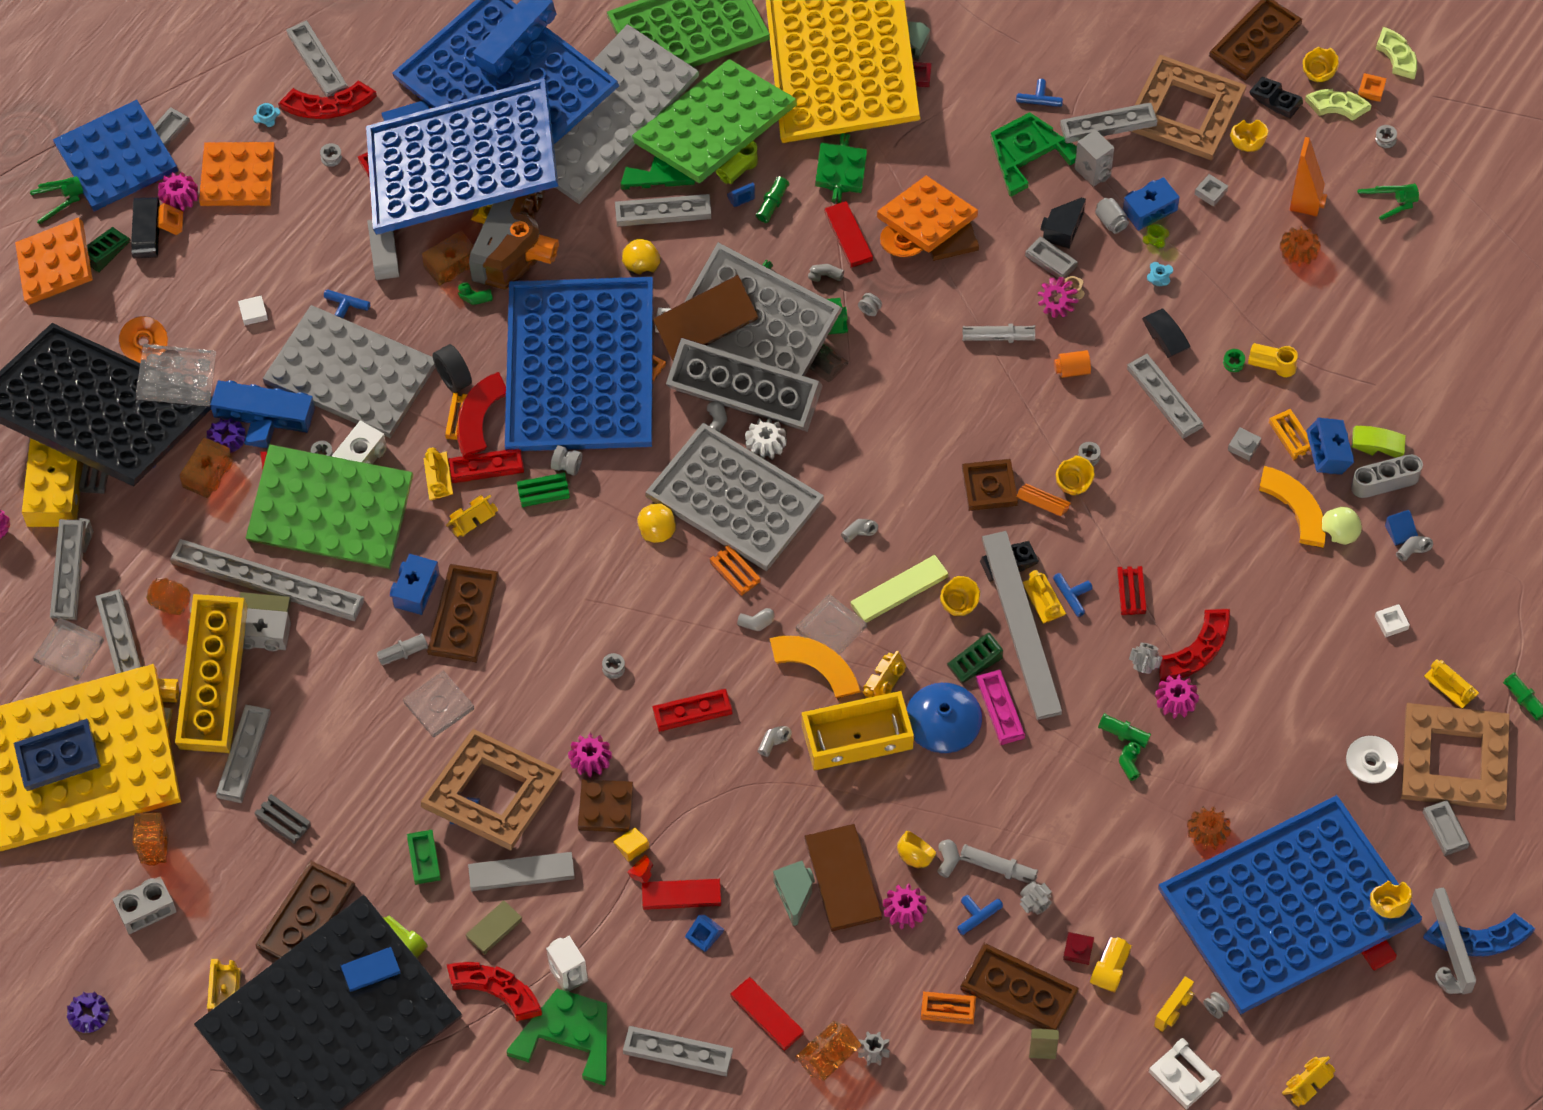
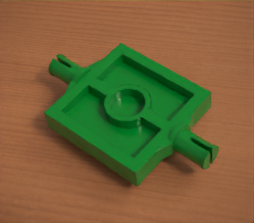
M845 133L840 134L839 145L820 144L815 187L827 188L833 191L832 203L834 204L836 203L837 196V204L842 202V193L862 192L867 149L850 147V135L847 133L845 141Z

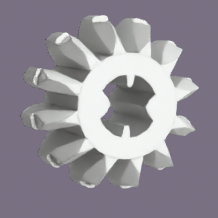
M759 418L757 425L751 423L749 431L745 433V439L747 440L746 448L756 455L760 454V457L763 459L765 456H769L773 460L774 453L781 455L783 448L787 444L785 439L786 431L781 428L779 421L772 424L769 418L767 422L763 423Z

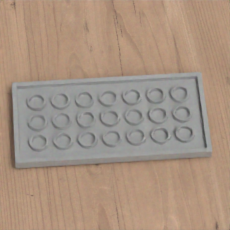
M628 24L592 61L616 79L619 87L554 144L558 187L555 188L578 204L587 197L635 145L632 135L674 103L699 77L698 70Z

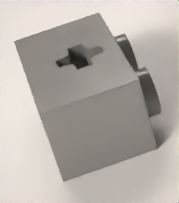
M1096 129L1077 142L1075 170L1093 187L1100 182H1105L1111 176L1114 147Z
M248 608L243 648H265L268 651L286 650L291 626L288 612Z

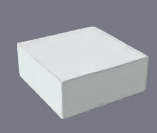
M262 295L238 301L244 326L268 320Z
M1399 604L1380 610L1375 614V618L1385 637L1409 629L1410 624Z

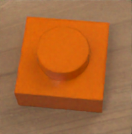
M1364 73L1358 95L1365 99L1381 102L1387 78Z
M163 203L158 207L157 227L178 235L182 232L183 211Z

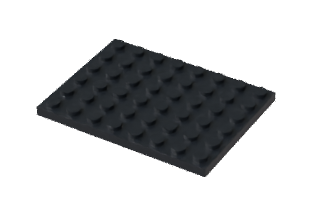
M51 323L0 370V424L133 487L211 410L210 404L213 398L206 393L54 323Z
M363 894L195 1022L194 1027L261 1110H344L462 1017V1013ZM391 947L399 966L400 974L350 992L341 965Z

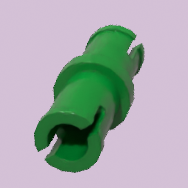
M776 177L770 191L765 193L763 197L764 202L758 213H756V218L759 221L768 223L775 209L781 205V198L790 185L787 179Z
M1515 672L1509 675L1503 684L1517 698L1516 702L1519 705H1523L1535 718V721L1542 719L1543 704L1534 695L1535 691L1532 688L1529 689Z
M1106 713L1103 714L1098 725L1099 729L1101 728L1118 736L1119 740L1123 741L1125 739L1130 742H1136L1144 749L1151 736V733L1131 726V722L1126 721L1124 723Z

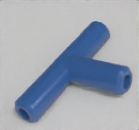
M1038 79L1036 94L1018 93L1016 95V102L1062 107L1063 98L1045 96L1046 80Z
M328 289L324 292L325 299L340 303L334 314L340 318H344L349 306L365 311L370 309L371 304L368 301Z
M1061 573L1055 574L1053 580L1076 616L1081 617L1085 614V610L1077 596L1092 590L1091 582L1086 581L1070 588Z
M969 895L962 897L961 903L971 913L972 917L957 927L958 932L964 935L1003 908L1002 901L996 899L981 910Z

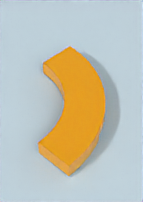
M1264 466L1259 491L1268 493L1290 506L1295 513L1299 526V543L1324 548L1326 532L1322 530L1323 514L1313 495L1305 486L1290 475Z
M800 636L770 638L776 664L795 662L815 668L828 680L837 699L861 692L858 681L848 664L828 646L816 640Z

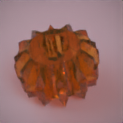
M1302 225L1298 230L1291 227L1289 232H1284L1282 235V241L1279 246L1280 251H1282V258H1289V265L1297 262L1300 267L1302 262L1309 266L1312 260H1316L1321 248L1318 234H1312L1311 228L1303 230Z
M156 578L148 588L146 599L151 606L161 610L163 613L181 615L186 607H188L191 594L189 589L184 587L182 583H177L175 580L172 581L167 578Z
M1202 806L1200 813L1194 811L1191 815L1192 819H1189L1187 822V827L1189 828L1188 838H1194V846L1200 843L1203 844L1202 848L1204 851L1208 845H1211L1214 850L1218 848V844L1224 846L1227 842L1226 837H1229L1231 834V829L1229 828L1230 819L1224 818V810L1216 813L1214 806L1211 807L1210 811H1207Z

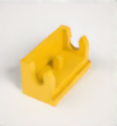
M211 959L207 1001L208 1012L240 989L241 968L237 967L235 961L230 960L229 965H222L219 959Z

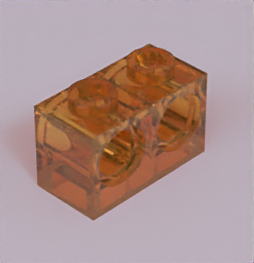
M135 813L132 842L140 863L149 866L166 863L169 834L161 813Z
M832 1021L795 1057L810 1077L825 1081L862 1044L847 1025Z

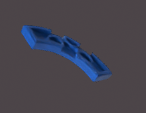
M1515 912L1505 921L1488 927V929L1471 930L1470 928L1458 926L1468 956H1489L1503 953L1520 945L1535 931L1532 925ZM1437 920L1424 934L1423 938L1431 944L1448 951Z

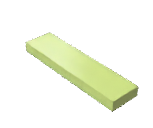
M933 555L852 600L851 607L863 624L948 578V572L938 558Z

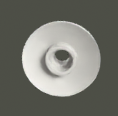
M1364 736L1358 738L1350 745L1346 755V763L1350 772L1359 780L1367 783H1381L1388 780L1395 773L1398 765V756L1395 748L1385 739L1377 736ZM1372 761L1375 763V766L1368 765L1366 762Z

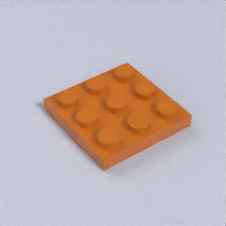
M204 142L199 195L200 206H271L275 143Z
M927 175L877 211V218L928 253L978 217V209Z
M79 217L15 242L23 297L28 305L93 280L84 224Z

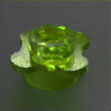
M1149 225L1147 227V234L1143 236L1142 241L1146 245L1151 244L1161 249L1165 247V239L1169 237L1170 233L1162 225Z

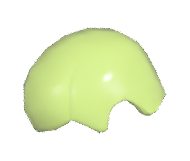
M1338 507L1327 511L1322 518V530L1332 536V542L1346 545L1355 542L1361 534V520L1351 508Z

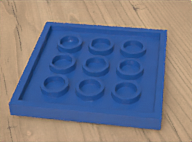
M138 100L130 102L53 139L54 145L72 176L79 178L83 194L93 212L163 179L164 176L171 175L172 172H178L177 165Z

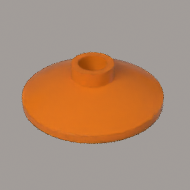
M886 226L880 234L882 248L894 256L909 257L923 251L921 247L890 226Z
M147 316L135 317L129 320L122 327L119 335V345L123 354L141 364H148L158 360L166 351L168 344L167 332L163 325L156 319ZM140 339H147L148 344L145 346L140 345Z

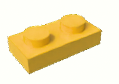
M1186 976L1183 978L1157 1014L1154 1027L1163 1032L1168 1025L1172 1027L1180 1015L1178 1010L1182 1005L1187 1006L1195 994L1192 992L1194 981Z

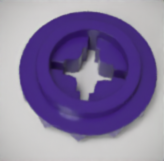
M231 417L229 420L220 418L219 422L211 423V428L207 430L206 440L209 447L215 452L228 454L235 452L244 444L246 433L240 421L236 422ZM229 429L230 435L223 441L221 434H224Z
M83 992L82 995L73 997V1001L67 1006L69 1024L72 1028L82 1033H91L99 1030L109 1018V1005L105 998L96 992ZM82 1006L88 1009L93 1007L94 1018L88 1014L82 1016Z

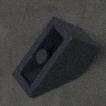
M1081 197L1051 209L1049 217H1044L1040 230L1044 231L1043 238L1051 244L1070 249L1085 213L1086 198Z

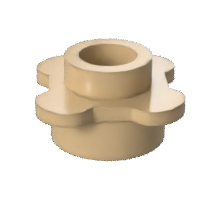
M1075 276L1067 277L1065 283L1072 281L1073 285L1071 288L1078 290V293L1074 294L1073 298L1082 299L1085 294L1082 291L1083 280Z

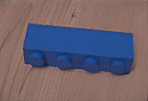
M521 0L473 51L477 66L499 78L503 72L510 68L514 60L524 53L527 46L539 37L540 32L548 24L552 23L557 15L553 1Z
M231 380L217 381L210 404L214 418L229 420L231 417L234 421L244 423L273 420L275 428L305 433L309 431L315 411L313 397L306 393L286 392L279 388H262L255 384H238Z

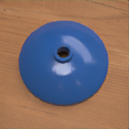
M942 682L923 687L915 693L907 706L914 740L927 750L937 753H952L969 746L980 732L982 725L981 707L974 695L959 685ZM945 707L948 711L942 712L940 709Z

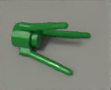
M77 176L38 185V189L30 191V194L34 195L61 189L64 198L69 197L68 200L37 221L38 224L48 220L70 204L80 201L78 195L83 194V189Z
M1415 183L1402 186H1376L1375 188L1357 190L1358 194L1395 193L1397 202L1403 205L1379 216L1380 220L1393 216L1405 209L1413 208V203L1419 200V190Z

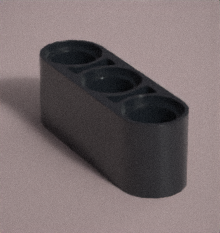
M158 197L134 198L131 237L133 259L158 258L159 227H157L158 207L160 206Z

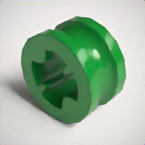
M1239 349L1228 350L1224 354L1223 359L1225 369L1230 372L1241 371L1245 365V354ZM1230 358H1238V364H1236L1235 362L1234 364H1231Z

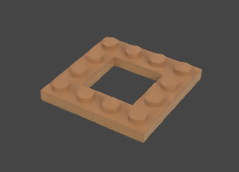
M1159 55L1135 105L1152 104L1157 118V126L1131 132L1212 161L1241 102L1247 85ZM1172 85L1214 100L1200 130L1158 115Z
M1407 703L1405 707L1401 799L1434 803L1447 800L1452 805L1505 810L1507 803L1509 714ZM1431 733L1481 738L1480 780L1429 774Z
M472 729L421 800V808L506 849L512 850L562 778V771ZM482 763L524 783L502 815L460 796Z

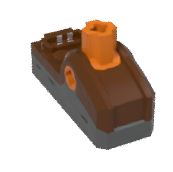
M545 190L492 205L470 254L469 264L472 281L506 290L509 288V282L518 281L537 261L549 264L555 261L559 240L540 235L538 224L534 220L535 212H538L542 205Z

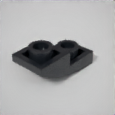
M1261 77L1249 91L1250 95L1258 102L1290 119L1303 104L1301 96L1283 90L1282 83L1265 77Z
M1163 308L1142 318L1152 339L1157 338L1167 358L1191 347L1177 323Z
M1030 541L1011 545L1019 572L1038 564L1039 560ZM987 555L982 556L980 563L989 582L994 581Z

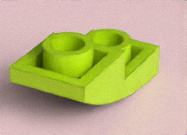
M1355 426L1352 433L1351 447L1372 456L1377 451L1397 458L1404 455L1406 435L1378 427Z

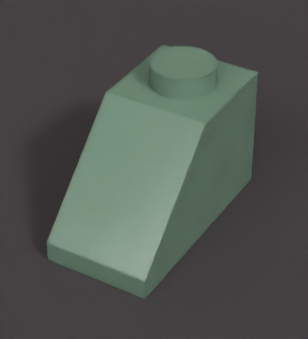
M803 861L773 871V882L793 926L798 925L811 897L812 883L815 882L811 869H806Z

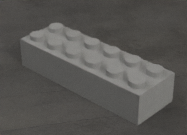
M681 338L666 385L673 390L711 402H719L724 406L765 419L770 418L771 421H779L781 424L808 432L823 387L817 380Z

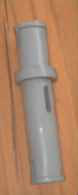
M1035 325L963 326V341L1008 340L1009 343H1013V340L1035 341Z
M967 844L963 846L960 854V860L1003 874L1009 880L1014 878L1030 884L1035 882L1038 876L1036 874H1038L1039 870L1018 864L1015 859L1010 861L973 848Z

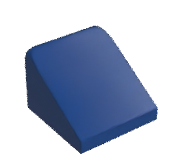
M754 183L727 194L733 207L755 199Z
M273 420L251 422L244 444L268 449L275 429Z
M1410 510L1387 517L1385 527L1395 546L1405 543L1410 537L1418 536Z
M698 915L685 937L701 950L707 952L725 929L708 916Z

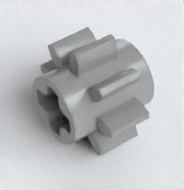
M1140 643V646H1136V649L1132 648L1129 660L1133 661V668L1135 670L1150 674L1152 669L1155 670L1160 667L1163 657L1159 656L1156 646Z
M1032 882L1020 892L1022 896L1020 905L1027 913L1033 911L1037 915L1041 914L1052 903L1050 900L1052 891L1045 883L1039 885L1036 882Z
M866 1032L865 1040H858V1046L862 1048L858 1051V1057H865L868 1066L870 1063L876 1062L880 1066L883 1057L889 1058L890 1051L885 1049L889 1046V1039L883 1040L881 1032H878L877 1035ZM874 1046L878 1047L875 1048L874 1051L869 1050L872 1049Z

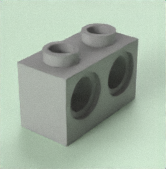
M161 876L147 879L140 886L132 890H124L117 897L113 898L117 912L129 935L177 912ZM154 895H161L158 900H150ZM137 906L134 911L126 912L129 907Z

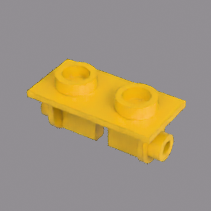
M428 448L423 459L429 500L432 501L453 495L447 451L439 453L436 448Z
M480 495L469 503L471 507L467 510L458 509L449 516L451 520L446 526L448 527L453 524L452 532L456 537L465 536V534L477 527L472 520L474 517L481 525L495 516V513L498 511L496 505L488 503L492 496L489 495L483 498Z
M1038 570L1032 571L1029 574V580L1022 583L1042 623L1044 624L1065 616L1066 613L1045 574L1039 573Z
M896 651L895 654L888 653L882 657V660L875 669V672L881 675L872 674L863 686V694L866 697L870 698L891 693L892 688L907 667L899 651Z
M1436 659L1431 665L1432 669L1424 675L1429 682L1461 709L1479 694L1472 685L1446 665L1443 660L1439 661Z
M1314 1057L1304 1066L1306 1070L1301 1075L1293 1076L1286 1083L1288 1087L1282 1094H1291L1293 1096L1291 1100L1297 1107L1305 1105L1317 1093L1311 1085L1312 1083L1318 1089H1321L1334 1077L1335 1068L1329 1063L1325 1064L1330 1057Z

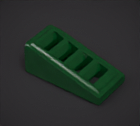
M111 227L90 242L87 248L91 268L100 273L131 241L130 238L114 227ZM115 236L118 239H120V241L116 242L112 239V237ZM109 242L113 246L109 247L106 243Z
M987 633L948 662L947 666L960 683L963 684L1003 659V649L991 633ZM980 652L984 659L981 660L976 653ZM968 658H971L974 661V663L976 664L974 667L969 662ZM960 663H963L968 671L966 673L959 666Z

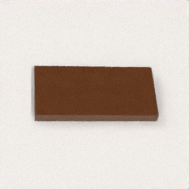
M1260 0L1209 52V57L1246 81L1302 24V18L1274 0Z
M736 275L653 318V321L672 361H674L681 338L707 346L759 319V316L740 276Z
M455 564L449 565L427 649L428 655L477 663L499 578L498 571Z
M855 824L805 835L804 840L831 932L882 920V914Z
M310 860L255 944L256 949L276 959L281 958L339 913L356 887L355 882Z
M985 942L960 986L961 990L1041 1029L1057 1031L1079 992L1078 987Z

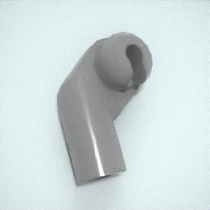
M830 264L813 265L809 269L808 278L818 282L821 279V275H825L841 281L845 271Z
M710 402L707 406V411L713 417L710 427L720 432L727 422L725 408L719 402Z
M857 519L841 533V537L849 543L857 535H874L879 527L877 522L873 520Z
M1424 536L1410 537L1397 551L1396 556L1401 561H1406L1412 553H1425L1431 550L1433 541L1431 538Z
M770 608L763 609L753 617L740 613L737 625L761 631L774 621L775 614Z
M779 726L767 730L757 750L758 753L768 757L773 746L784 743L791 738V729L787 726Z
M949 839L941 841L938 846L944 861L937 872L945 878L950 876L960 860L956 844Z
M1442 967L1436 972V981L1446 993H1462L1458 980L1450 973L1451 970L1449 968Z

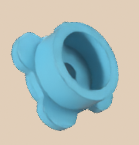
M263 103L258 106L257 114L253 116V120L255 123H263L267 127H272L275 125L276 117L280 115V110L274 108L272 104Z
M1158 262L1151 263V271L1147 275V280L1155 286L1168 285L1170 283L1169 276L1173 273V267L1170 265L1164 266Z

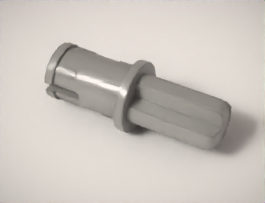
M421 633L403 642L399 640L398 644L378 651L377 657L381 665H386L403 657L408 659V655L427 649L428 645L424 635Z

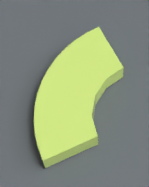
M1383 27L1376 50L1383 52L1391 60L1393 74L1415 79L1417 71L1415 52L1411 50L1407 40L1400 34Z
M1324 89L1310 93L1305 97V101L1319 116L1327 113H1338L1345 115L1353 121L1371 110V104L1349 91L1345 93L1333 91V89Z

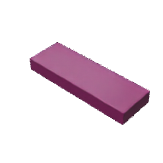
M1001 670L976 676V682L1000 745L1025 739V733Z

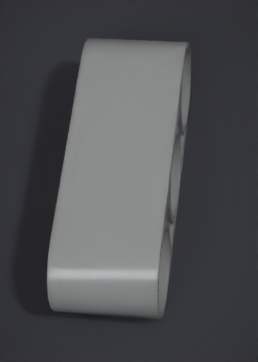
M367 220L375 279L383 280L399 277L393 231L376 235L373 230L372 220Z
M1411 454L1360 467L1355 471L1351 490L1355 496L1367 498L1413 486L1419 481L1423 462L1418 456Z

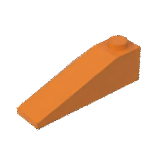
M1305 137L1300 154L1290 211L1318 216L1319 208L1325 207L1327 194H1323L1325 183L1309 137Z

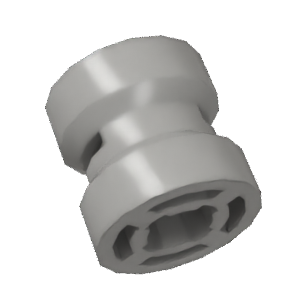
M558 445L552 456L551 469L557 471L563 469L568 474L575 476L581 466L582 452L575 450L570 452L565 447Z

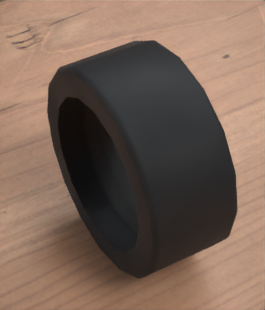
M449 344L433 353L435 367L445 385L453 393L472 384V377L468 366L453 345Z

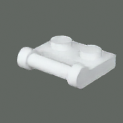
M1182 1038L1149 1068V1073L1187 1110L1218 1082L1221 1075L1216 1070L1212 1071L1188 1047L1189 1043ZM1180 1054L1205 1078L1203 1082L1200 1083L1176 1059Z

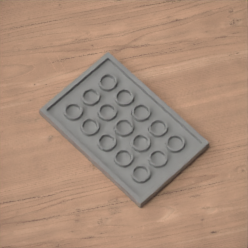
M718 242L684 302L739 275L759 319L707 346L805 376L841 313L842 308Z
M310 305L264 375L263 382L266 385L282 389L286 392H303L311 395L315 406L356 424L362 421L384 433L386 437L391 438L434 371L435 364L433 357Z
M702 423L645 492L646 497L651 501L670 508L677 517L721 544L732 547L736 553L765 571L771 567L824 501V495L705 423Z

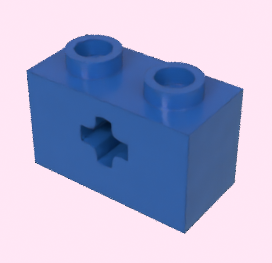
M1163 177L1157 181L1149 182L1145 187L1137 191L1129 192L1124 197L1123 211L1139 231L1178 211L1180 197Z
M1318 417L1306 430L1316 472L1342 475L1354 463V456L1351 451L1344 420Z
M413 554L408 555L406 562L403 561L400 565V577L397 583L394 582L390 590V597H392L395 608L423 615L440 574L437 561Z

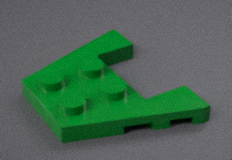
M1030 112L991 132V142L1010 197L1027 189L1029 182L1018 168L1054 149L1059 152L1069 166L1076 161L1077 146L1072 142L1066 143L1064 136L1062 137L1053 131L1052 126Z
M655 156L650 171L626 167L621 181V189L630 190V187L641 186L643 189L650 188L651 185L664 184L665 187L695 185L696 181Z
M557 988L541 1007L542 1015L533 1017L509 1046L506 1052L507 1056L530 1063L539 1038L590 1053L582 1079L605 1086L607 1083V1003Z

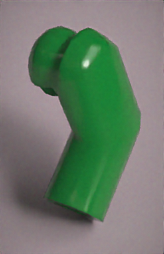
M461 283L458 286L460 299L471 305L493 301L490 289L475 292L471 289L469 283Z
M1130 742L1126 745L1119 757V764L1129 781H1134L1141 775L1135 766L1138 754L1141 751L1139 744L1136 742Z

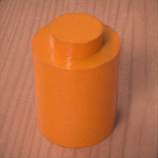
M1088 350L1058 354V359H1054L1055 373H1060L1061 378L1091 374Z

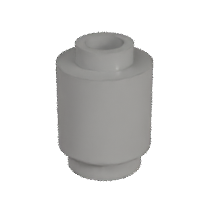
M1104 198L1096 205L1095 214L1109 231L1116 234L1128 226L1127 215L1115 199Z

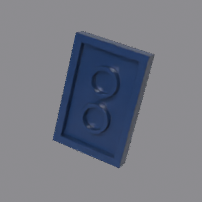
M88 719L13 743L26 791L101 767Z

